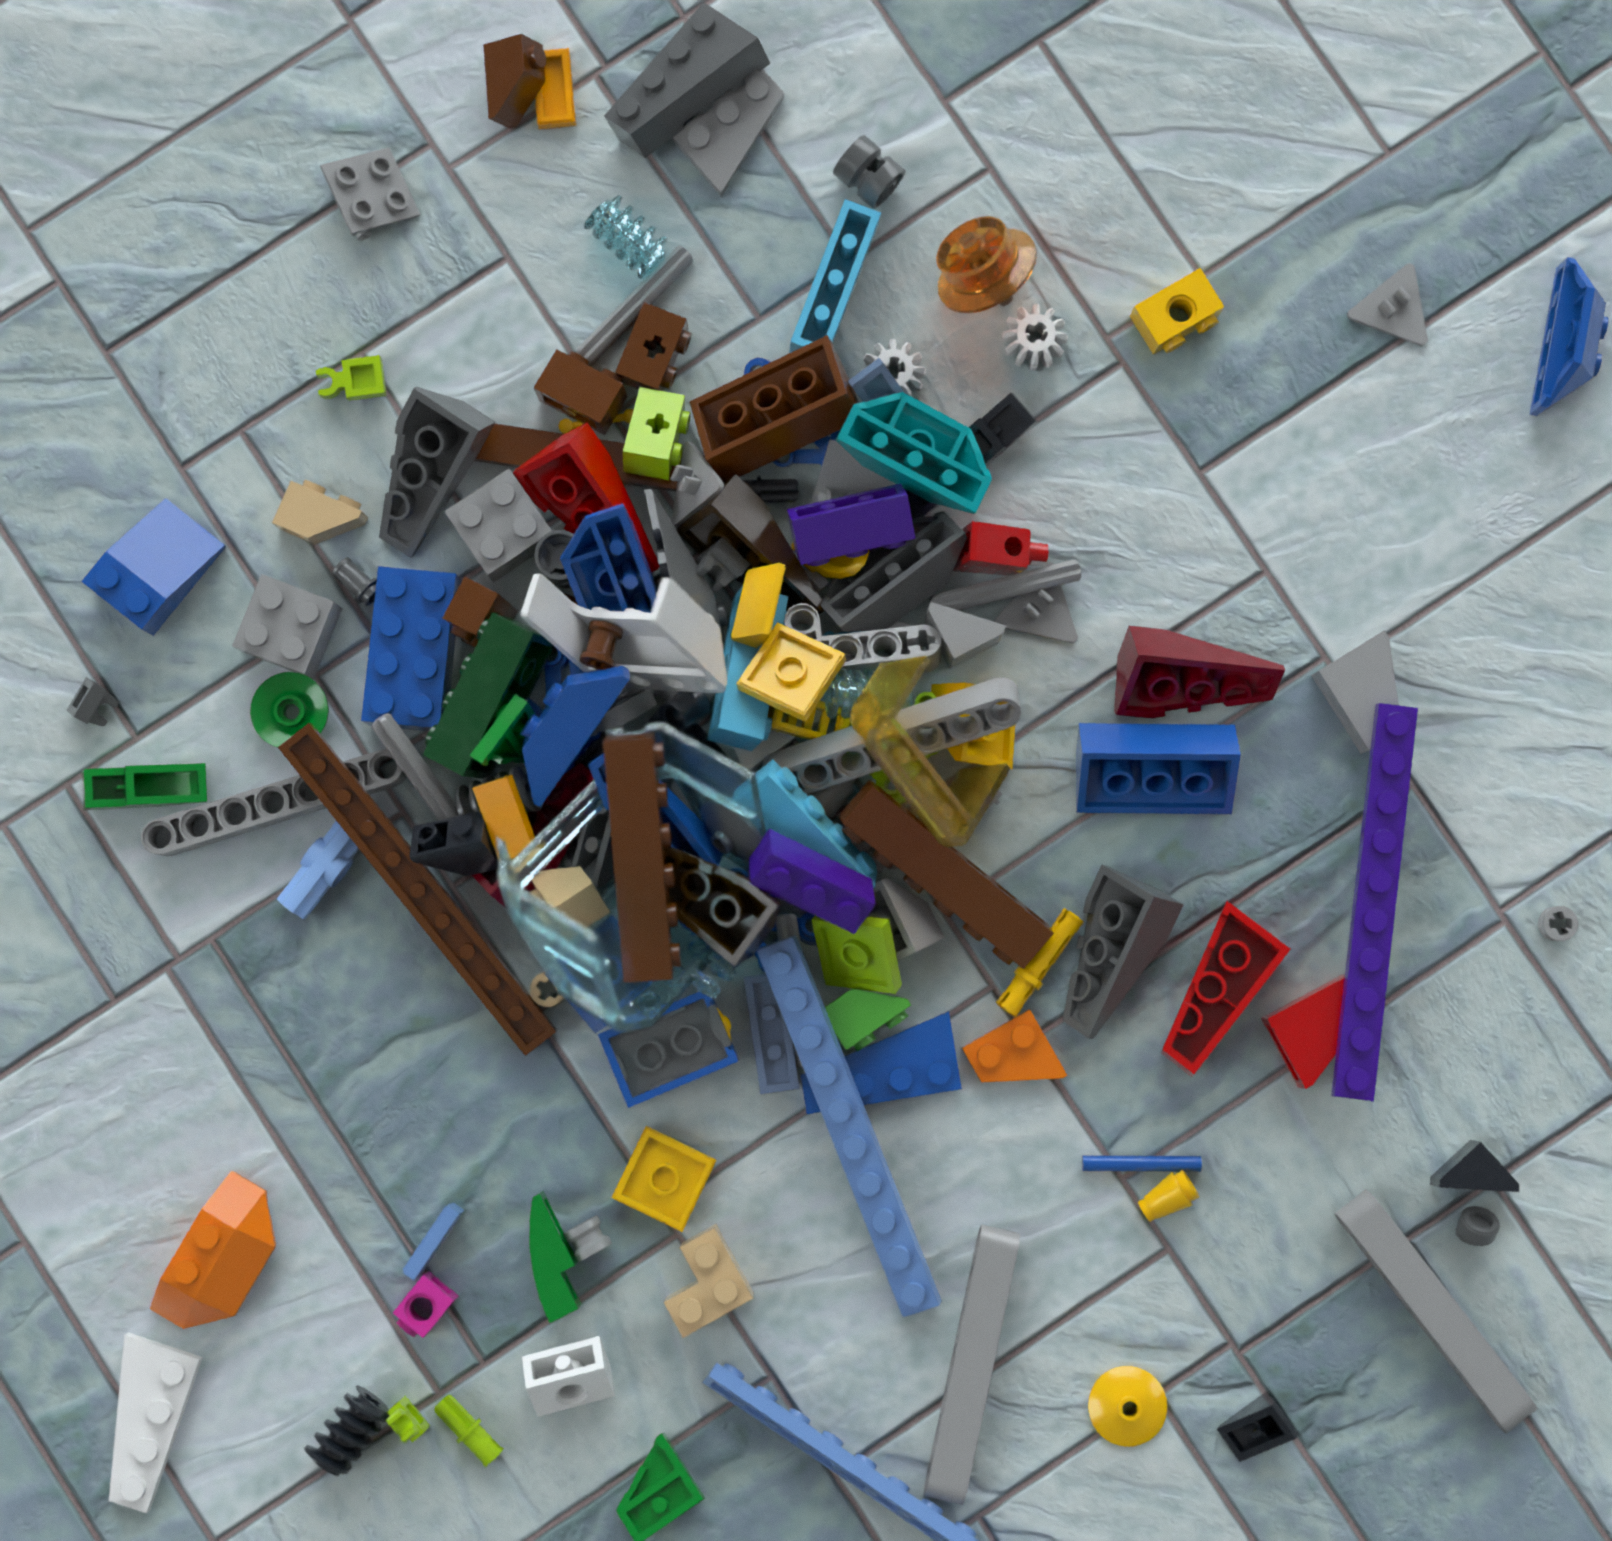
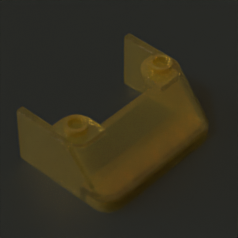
M927 656L881 663L851 709L850 722L852 728L870 755L936 840L944 847L963 846L969 841L1010 771V767L1007 763L960 769L952 784L948 787L895 718L929 665L930 660Z

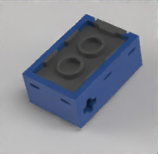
M710 988L703 989L598 1034L628 1108L740 1060L731 1040V1022L718 1009Z

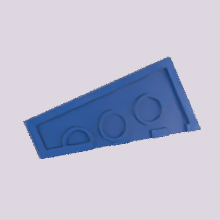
M949 1011L868 1045L858 1052L855 1051L844 1056L864 1105L962 1089ZM806 1073L801 1074L806 1113H819L821 1111Z

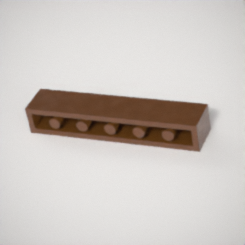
M655 733L606 736L603 741L624 983L671 980L674 976L675 967H681L680 943L672 942L671 928L678 927L677 904L669 903L668 888L675 887L673 863L666 864L665 848L671 847L670 823L662 822L661 808L668 807L667 784L659 783L658 767H665L663 742L656 743Z
M871 779L867 781L841 812L840 818L845 825L842 831L850 839L859 845L865 841L873 847L875 851L872 855L888 869L895 865L904 872L905 876L902 879L918 893L925 889L936 898L932 902L936 908L949 918L954 913L965 922L962 926L963 929L979 942L983 938L991 942L995 946L992 952L1010 966L1014 961L1024 969L1054 934L1047 922Z

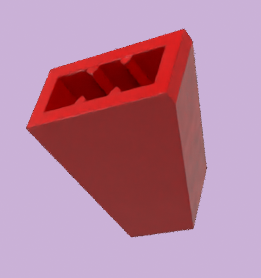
M1345 974L1334 978L1261 1018L1298 1088L1307 1089L1313 1086L1336 1055Z

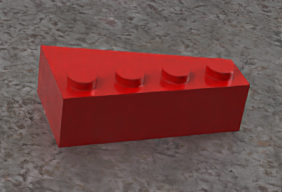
M1226 901L1160 1053L1192 1077L1291 949L1230 902Z

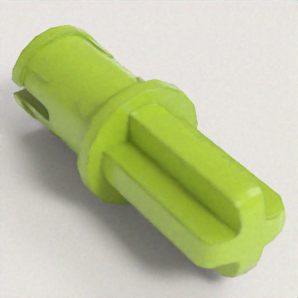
M452 1395L445 1396L435 1406L434 1412L458 1437L456 1442L459 1444L462 1441L483 1463L485 1468L504 1450L479 1424L482 1420L480 1418L475 1420Z

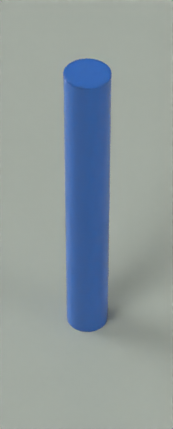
M1082 1155V1171L1180 1172L1184 1170L1185 1172H1201L1202 1169L1201 1156Z

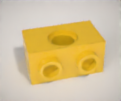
M1199 268L1135 305L1130 318L1153 355L1162 349L1166 353H1170L1186 342L1184 338L1186 335L1195 330L1202 334L1218 324L1217 317L1222 312L1224 305L1202 269ZM1172 308L1183 309L1188 316V320L1184 322L1175 321L1170 316L1169 310Z

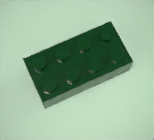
M492 613L491 617L485 619L477 633L479 641L473 653L467 655L461 664V678L456 688L450 690L442 704L444 712L438 724L431 727L425 738L426 748L423 756L464 777L484 779L486 776H491L497 762L490 760L488 765H482L471 758L470 754L495 722L499 709L503 705L508 704L515 694L528 701L554 648V645L538 631L517 620L496 613Z

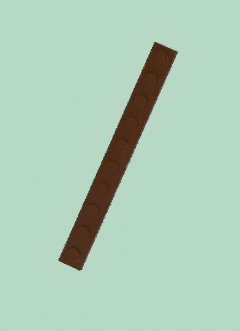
M308 723L282 743L278 749L522 1053L526 1056L557 1031L556 1027L427 866L412 862L409 858L411 846L312 723Z

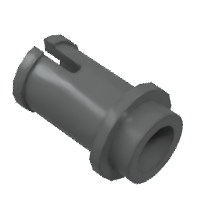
M348 557L340 561L332 571V577L337 579L355 596L354 600L357 604L363 603L365 606L372 604L375 599L377 579H370Z

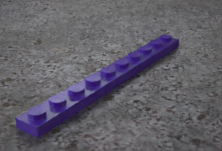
M1384 703L1375 705L1331 1096L1374 1102L1418 708Z

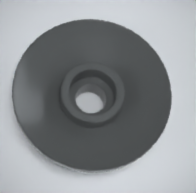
M717 799L707 800L701 807V817L711 835L710 840L713 846L723 854L730 853L749 862L750 856L762 840L758 829L742 812L732 805Z

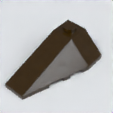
M736 474L723 483L724 488L720 494L676 528L678 534L699 554L723 537L750 563L746 571L736 578L742 584L744 583L746 572L752 568L776 563L784 564L786 569L780 594L788 596L786 611L793 605L805 603L813 606L819 615L824 612L821 607V597L764 501L754 493L749 484L742 481Z
M673 847L665 848L666 864L673 863L675 887L668 888L669 903L677 904L678 920L734 967L752 957L773 929L781 904L766 891L751 885L750 878Z

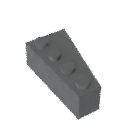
M703 2L608 110L604 117L619 141L646 158L684 129L683 123L699 113L702 116L713 107L711 102L728 89L733 92L743 85V78L756 68L760 72L771 63L758 37Z

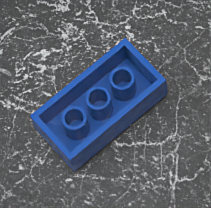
M378 566L361 721L371 726L377 718L386 713L392 715L401 729L429 731L433 725L438 724L444 712L442 709L443 701L451 690L456 636L450 633L453 626L442 617L462 582L456 573Z

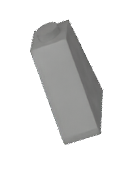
M1385 630L1311 675L1361 754L1369 751L1371 748L1375 705L1378 703L1399 705L1390 641Z

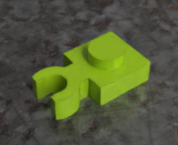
M380 355L341 360L343 371L339 372L329 367H322L316 370V376L319 379H332V385L329 388L318 390V395L323 399H333L341 391H345L348 401L387 396L383 362Z
M406 1395L387 1411L390 1416L386 1419V1422L400 1436L403 1443L409 1440L413 1443L431 1426Z

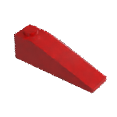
M588 422L560 436L515 469L513 475L533 503L544 513L547 510L551 511L566 524L563 529L572 534H575L585 516L624 504L634 523L651 572L659 569L658 559L612 458Z

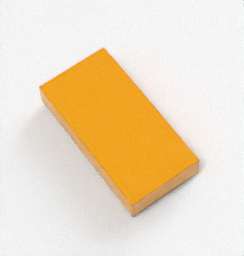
M569 48L544 50L546 55V65L544 67L545 83L535 97L538 128L550 129L576 126Z
M512 774L472 788L499 862L529 854L539 849Z

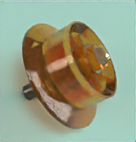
M991 216L974 218L955 228L943 240L936 256V263L941 271L938 282V294L943 304L950 310L958 313H976L995 307L998 304L1000 306L1010 304L1013 300L1012 295L1025 284L1035 267L1037 248L1034 241L1025 232L1017 229H1007L1000 219Z

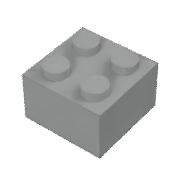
M509 468L444 511L493 583L534 556L536 545L541 537L552 531Z
M261 574L232 646L243 653L292 672L306 675L314 680L342 608L334 601Z

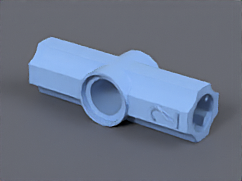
M337 821L332 825L324 838L320 837L307 850L300 862L301 868L277 898L285 908L302 919H306L329 888L335 887L342 880L353 864V856L359 850Z

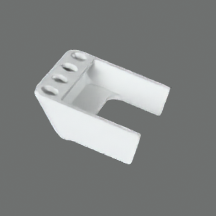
M542 574L533 575L521 611V617L583 672L597 670L582 664L579 659L581 654L586 651L591 634L588 630L589 623L599 620L617 625L623 630L622 639L617 640L612 659L615 661L614 667L625 666L630 670V680L624 688L702 693L725 692L728 680L720 627L714 621V617L706 613L671 578L662 579L652 613H644L632 608H627L624 612L609 611L601 607H593L591 610L573 603Z

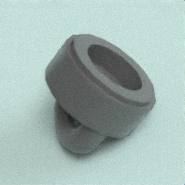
M1478 1206L1467 1207L1462 1211L1459 1218L1456 1235L1461 1241L1469 1245L1486 1246L1495 1240L1500 1223L1495 1214L1486 1208Z

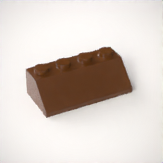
M828 335L689 401L706 461L723 482L735 474L741 477L842 428L852 406L859 402L854 389L848 382L850 379Z

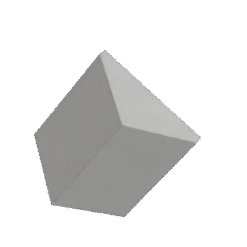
M930 602L924 620L926 625L932 626L938 631L941 637V654L949 669L997 645L1006 625Z

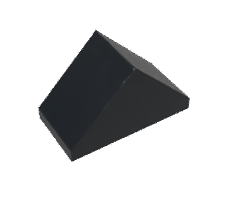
M1475 1140L1467 1142L1430 1176V1185L1439 1188L1519 1192V1183L1482 1142Z
M1266 1392L1217 1428L1239 1462L1295 1440L1299 1436L1279 1405Z

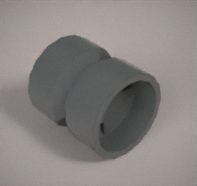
M863 135L845 151L837 162L833 174L847 187L852 188L856 186L858 188L857 195L870 207L876 209L893 193L903 179L906 170L890 156L882 158L881 148L866 135Z
M564 530L551 531L541 537L536 545L534 557L536 566L544 577L555 587L567 589L571 588L560 556L574 534Z

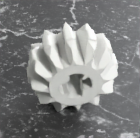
M1034 304L1031 314L1024 307H1020L1017 310L1018 319L1008 317L1006 325L1010 330L1002 333V340L1011 343L1005 348L1007 356L1019 354L1015 361L1016 366L1020 367L1023 365L1026 359L1030 361L1029 368L1031 371H1036L1038 360L1046 368H1049L1053 363L1051 356L1061 358L1064 350L1060 345L1067 342L1068 335L1059 332L1065 325L1063 319L1051 321L1055 312L1053 308H1049L1045 315L1040 314V305ZM1035 331L1040 333L1041 338L1037 339L1035 343H1031L1028 340L1029 335L1032 336Z
M895 339L889 340V350H885L880 343L875 344L874 351L876 356L865 354L864 362L866 365L869 366L880 358L888 370L890 366L897 367L898 377L895 380L904 393L912 397L910 389L920 392L923 384L918 378L926 375V368L916 366L922 360L921 353H914L908 356L911 344L906 342L902 349L898 350L896 349L897 343Z

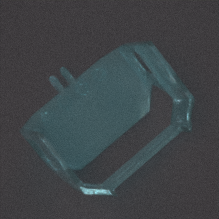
M662 721L645 724V730L623 733L622 728L605 730L607 736L655 733L656 743L663 742L665 767H658L659 779L673 777L693 812L702 822L701 807L707 801V796L749 819L758 829L762 838L765 836L766 829L756 775L752 771ZM593 780L512 861L505 841L496 836L497 852L499 855L498 883L510 919L554 984L559 995L617 1032L651 1027L691 984L699 992L711 999L717 997L721 989L715 980L703 973L707 966L716 976L723 978L727 982H730L737 972L734 966L720 957L718 952L678 920V927H673L671 930L672 942L680 943L681 967H675L673 979L624 983L615 881L600 895L610 913L587 928L523 889L604 808L597 786ZM730 853L723 854L719 864L720 867L750 878L749 862Z

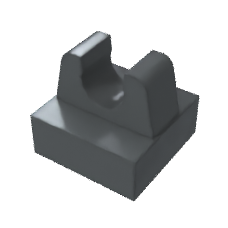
M723 537L703 551L695 561L698 565L697 575L701 577L706 573L715 581V584L712 586L715 592L741 576L750 565Z
M86 677L66 711L86 724L89 722L105 726L108 721L98 715V707L107 703L116 708L118 701L104 687Z

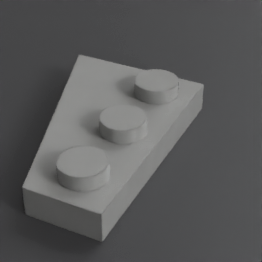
M756 68L743 78V85L733 92L730 90L725 92L712 103L713 107L702 116L698 114L684 126L682 131L672 138L673 142L721 198L737 169H740L747 158V153L758 136H761L784 99V92L764 69L759 72Z

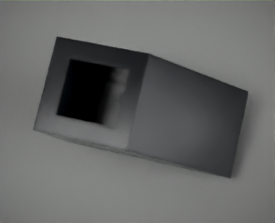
M481 811L413 826L409 858L414 863L463 876L502 868V862L498 860Z

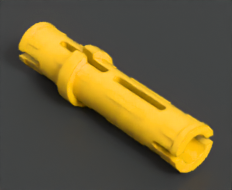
M1063 908L1051 926L1054 934L1024 969L1020 966L1015 969V977L995 1003L1016 1018L1033 992L1041 989L1043 986L1041 981L1067 947L1075 933L1084 924V921L1073 912Z

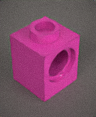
M428 1271L419 1279L393 1311V1314L399 1318L396 1323L410 1336L415 1337L418 1334L424 1338L459 1295ZM424 1297L432 1303L433 1313L430 1317H421L416 1313L414 1309L416 1298Z

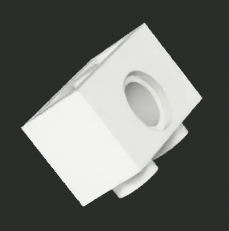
M599 1336L522 1356L526 1391L538 1417L615 1396L610 1362Z

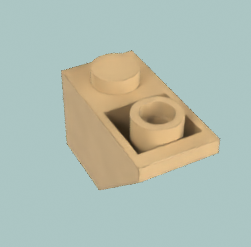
M304 480L303 485L290 481L272 523L278 529L315 545L364 526L368 517L363 511L359 510L361 507L359 502L340 495L338 500L324 495L326 491L324 487Z
M580 866L534 871L528 875L536 887L535 890L530 892L533 899L555 930L562 926L569 938H572L610 913L595 886Z

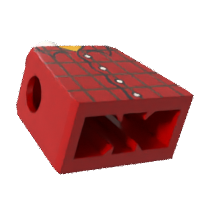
M972 521L962 528L967 539L953 571L1010 576L1023 572L1028 568V565L1045 567L1049 554L1048 544L1030 542L1031 531L1029 529Z

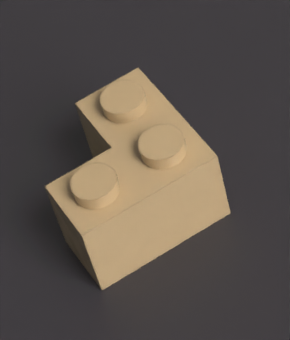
M717 1224L682 1242L679 1247L697 1280L668 1295L665 1298L664 1304L683 1338L752 1300L754 1297L750 1284Z

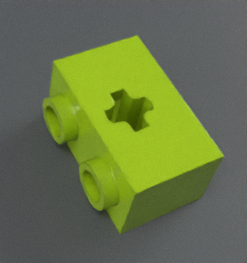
M639 387L623 448V472L669 480L672 466L680 465L683 444L678 443L680 434L687 435L690 424L691 412L685 411V395Z

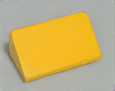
M776 563L761 566L746 572L731 633L733 641L758 648L770 636L786 569L784 564Z

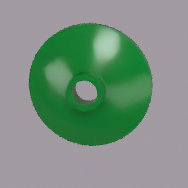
M283 672L266 679L254 693L250 706V716L255 731L265 742L277 748L308 723H312L321 734L326 726L329 715L328 701L323 689L310 677L297 672ZM292 705L297 706L299 709L298 716L294 719H288L286 716L288 707Z

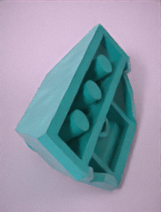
M904 392L854 404L836 438V441L863 467L895 484L901 483L904 489L931 503L975 514L993 479L989 469L986 468L982 453L971 428Z

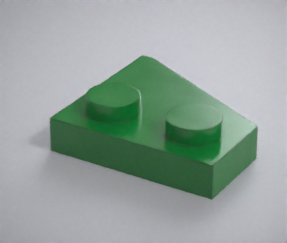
M515 694L508 704L503 705L499 709L495 722L470 754V757L482 765H488L490 760L498 764H508L511 761L515 764L525 763L522 752L524 736L521 735V731L533 714L536 715L529 703Z
M661 1433L656 1437L652 1449L643 1465L639 1467L633 1478V1483L627 1493L624 1494L616 1509L617 1514L634 1541H645L706 1499L665 1433Z

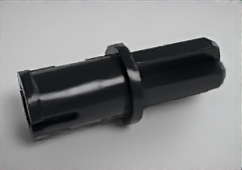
M757 476V480H742L752 487L754 493L764 503L798 501L799 484L796 479L761 480V476Z

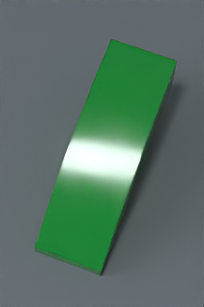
M205 763L135 765L123 768L83 769L84 811L207 803Z
M543 1190L532 1197L529 1220V1249L539 1299L549 1323H552L579 1309L582 1303L565 1271L577 1264L574 1251L570 1243L565 1240L563 1236L564 1231Z

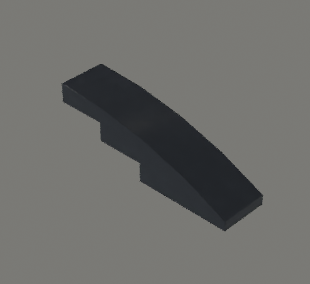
M1010 392L983 418H978L969 428H971L987 466L1038 421L1015 394ZM905 489L908 495L912 519L926 517L939 506Z

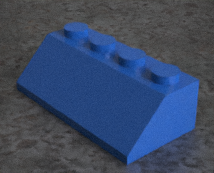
M1079 723L1076 748V813L1232 814L1241 756L1235 725Z

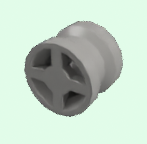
M598 1215L563 1233L565 1240L572 1243L575 1248L574 1257L577 1262L592 1256L612 1244L609 1236L604 1235L600 1229L601 1221Z

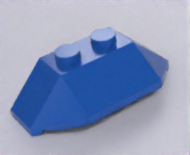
M1567 257L1556 267L1529 415L1538 416L1592 379L1593 376L1596 377L1600 370L1602 354L1597 353L1600 339L1602 340L1605 337L1609 322L1608 317L1604 316L1606 302L1575 258Z
M624 504L585 516L560 556L577 604L590 610L593 607H601L609 611L624 612L625 609L632 608L644 613H652L658 589L634 523Z
M617 666L568 675L561 685L555 682L543 699V703L547 706L540 716L537 717L533 714L526 722L521 731V735L524 736L522 752L534 804L541 807L630 680V670L628 668Z

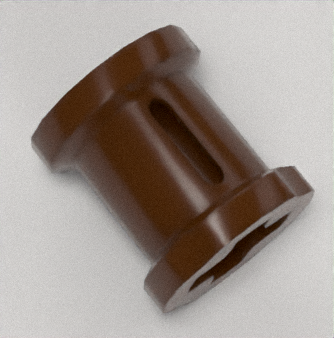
M591 621L588 626L591 634L587 648L581 654L579 661L597 670L612 668L615 664L612 657L617 640L622 639L623 630L609 622Z

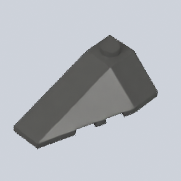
M419 387L413 388L396 422V447L390 461L389 468L392 469L389 492L385 494L379 538L408 557H414L478 456L496 422L462 400Z
M653 489L644 490L653 536L657 545V557L662 579L671 578L706 613L713 616L714 621L720 627L721 637H723L721 626L728 625L724 603L716 604L714 593L704 576L699 577L697 575V564Z
M1101 865L1085 899L1083 913L1088 914L1084 936H1078L1076 948L1081 949L1078 969L1071 974L1062 1021L1087 1038L1094 1039L1167 941L1184 904L1149 884L1106 865Z

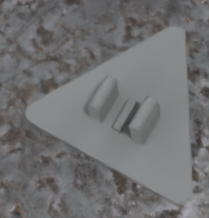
M1411 263L1406 264L1351 308L1347 313L1348 319L1413 344L1425 345L1428 337L1414 265Z
M685 442L681 465L676 466L670 478L672 481L678 482L671 519L673 525L680 526L720 494L724 488L721 479L693 442Z
M1047 562L1046 566L1054 565L1052 562ZM1061 585L1014 597L994 620L996 623L1006 625L1005 629L1068 643H1074L1078 638Z

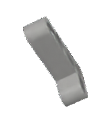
M799 603L789 608L785 614V626L855 657L853 660L844 663L831 684L928 673L935 670L941 662V637L938 631L929 625H914L822 636L818 611L813 606ZM807 624L811 626V628L806 631H798L794 629L797 625ZM921 647H926L927 651H921ZM902 648H907V654H902ZM881 650H889L894 654L889 657H880L876 653Z

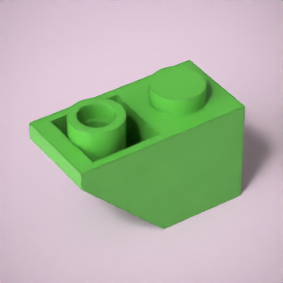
M851 988L825 1006L834 1032L845 1049L848 1050L853 1046L858 1052L876 1039L872 1033L884 1024L891 1029L907 1018L908 1014L905 1009L911 1006L907 998Z

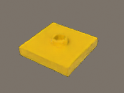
M777 622L770 636L764 641L737 681V688L749 696L806 722L846 662V656L841 651Z
M646 1125L611 1198L683 1232L717 1159Z

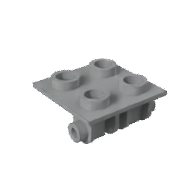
M390 148L320 165L352 236L357 237L358 241L369 238L372 235L370 229L420 216L419 210Z
M830 439L810 504L896 484L863 467L837 441Z

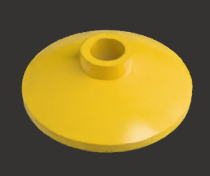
M1119 1366L1106 1371L1092 1386L1088 1398V1413L1096 1431L1107 1441L1124 1447L1138 1446L1151 1440L1161 1430L1167 1415V1399L1161 1384L1152 1374L1135 1366ZM1126 1402H1134L1136 1404L1134 1414H1123L1122 1408Z

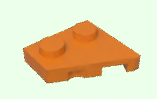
M1030 1009L962 1047L965 1056L981 1083L1060 1079L1068 1076Z

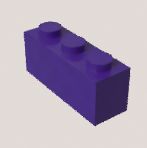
M901 483L787 509L795 552L801 565L820 566L828 563L830 558L842 555L850 558L859 557L868 553V549L882 546L886 549L899 548L905 545L906 541L916 539L908 495Z
M771 829L767 831L749 858L751 885L853 934L856 933L876 905L871 878Z

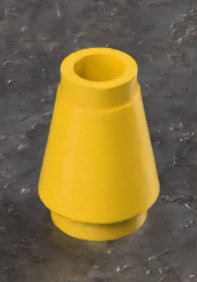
M1184 1170L1176 1174L1172 1171L1146 1194L1143 1199L1139 1200L1138 1204L1148 1221L1151 1222L1156 1218L1159 1219L1193 1206L1192 1202L1200 1196Z

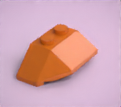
M234 1171L228 1174L200 1210L162 1274L150 1310L182 1329L234 1317L276 1248L267 1191Z

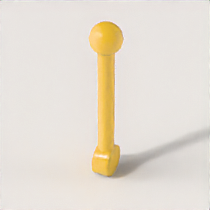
M627 409L623 414H617L613 423L625 421L630 424L634 409ZM562 419L558 424V428L562 434H566L581 426L582 423L578 421L572 422L570 419Z

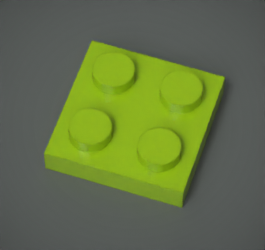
M816 915L812 918L825 985L892 994L897 993L902 986L889 919L866 917L856 933L853 934Z

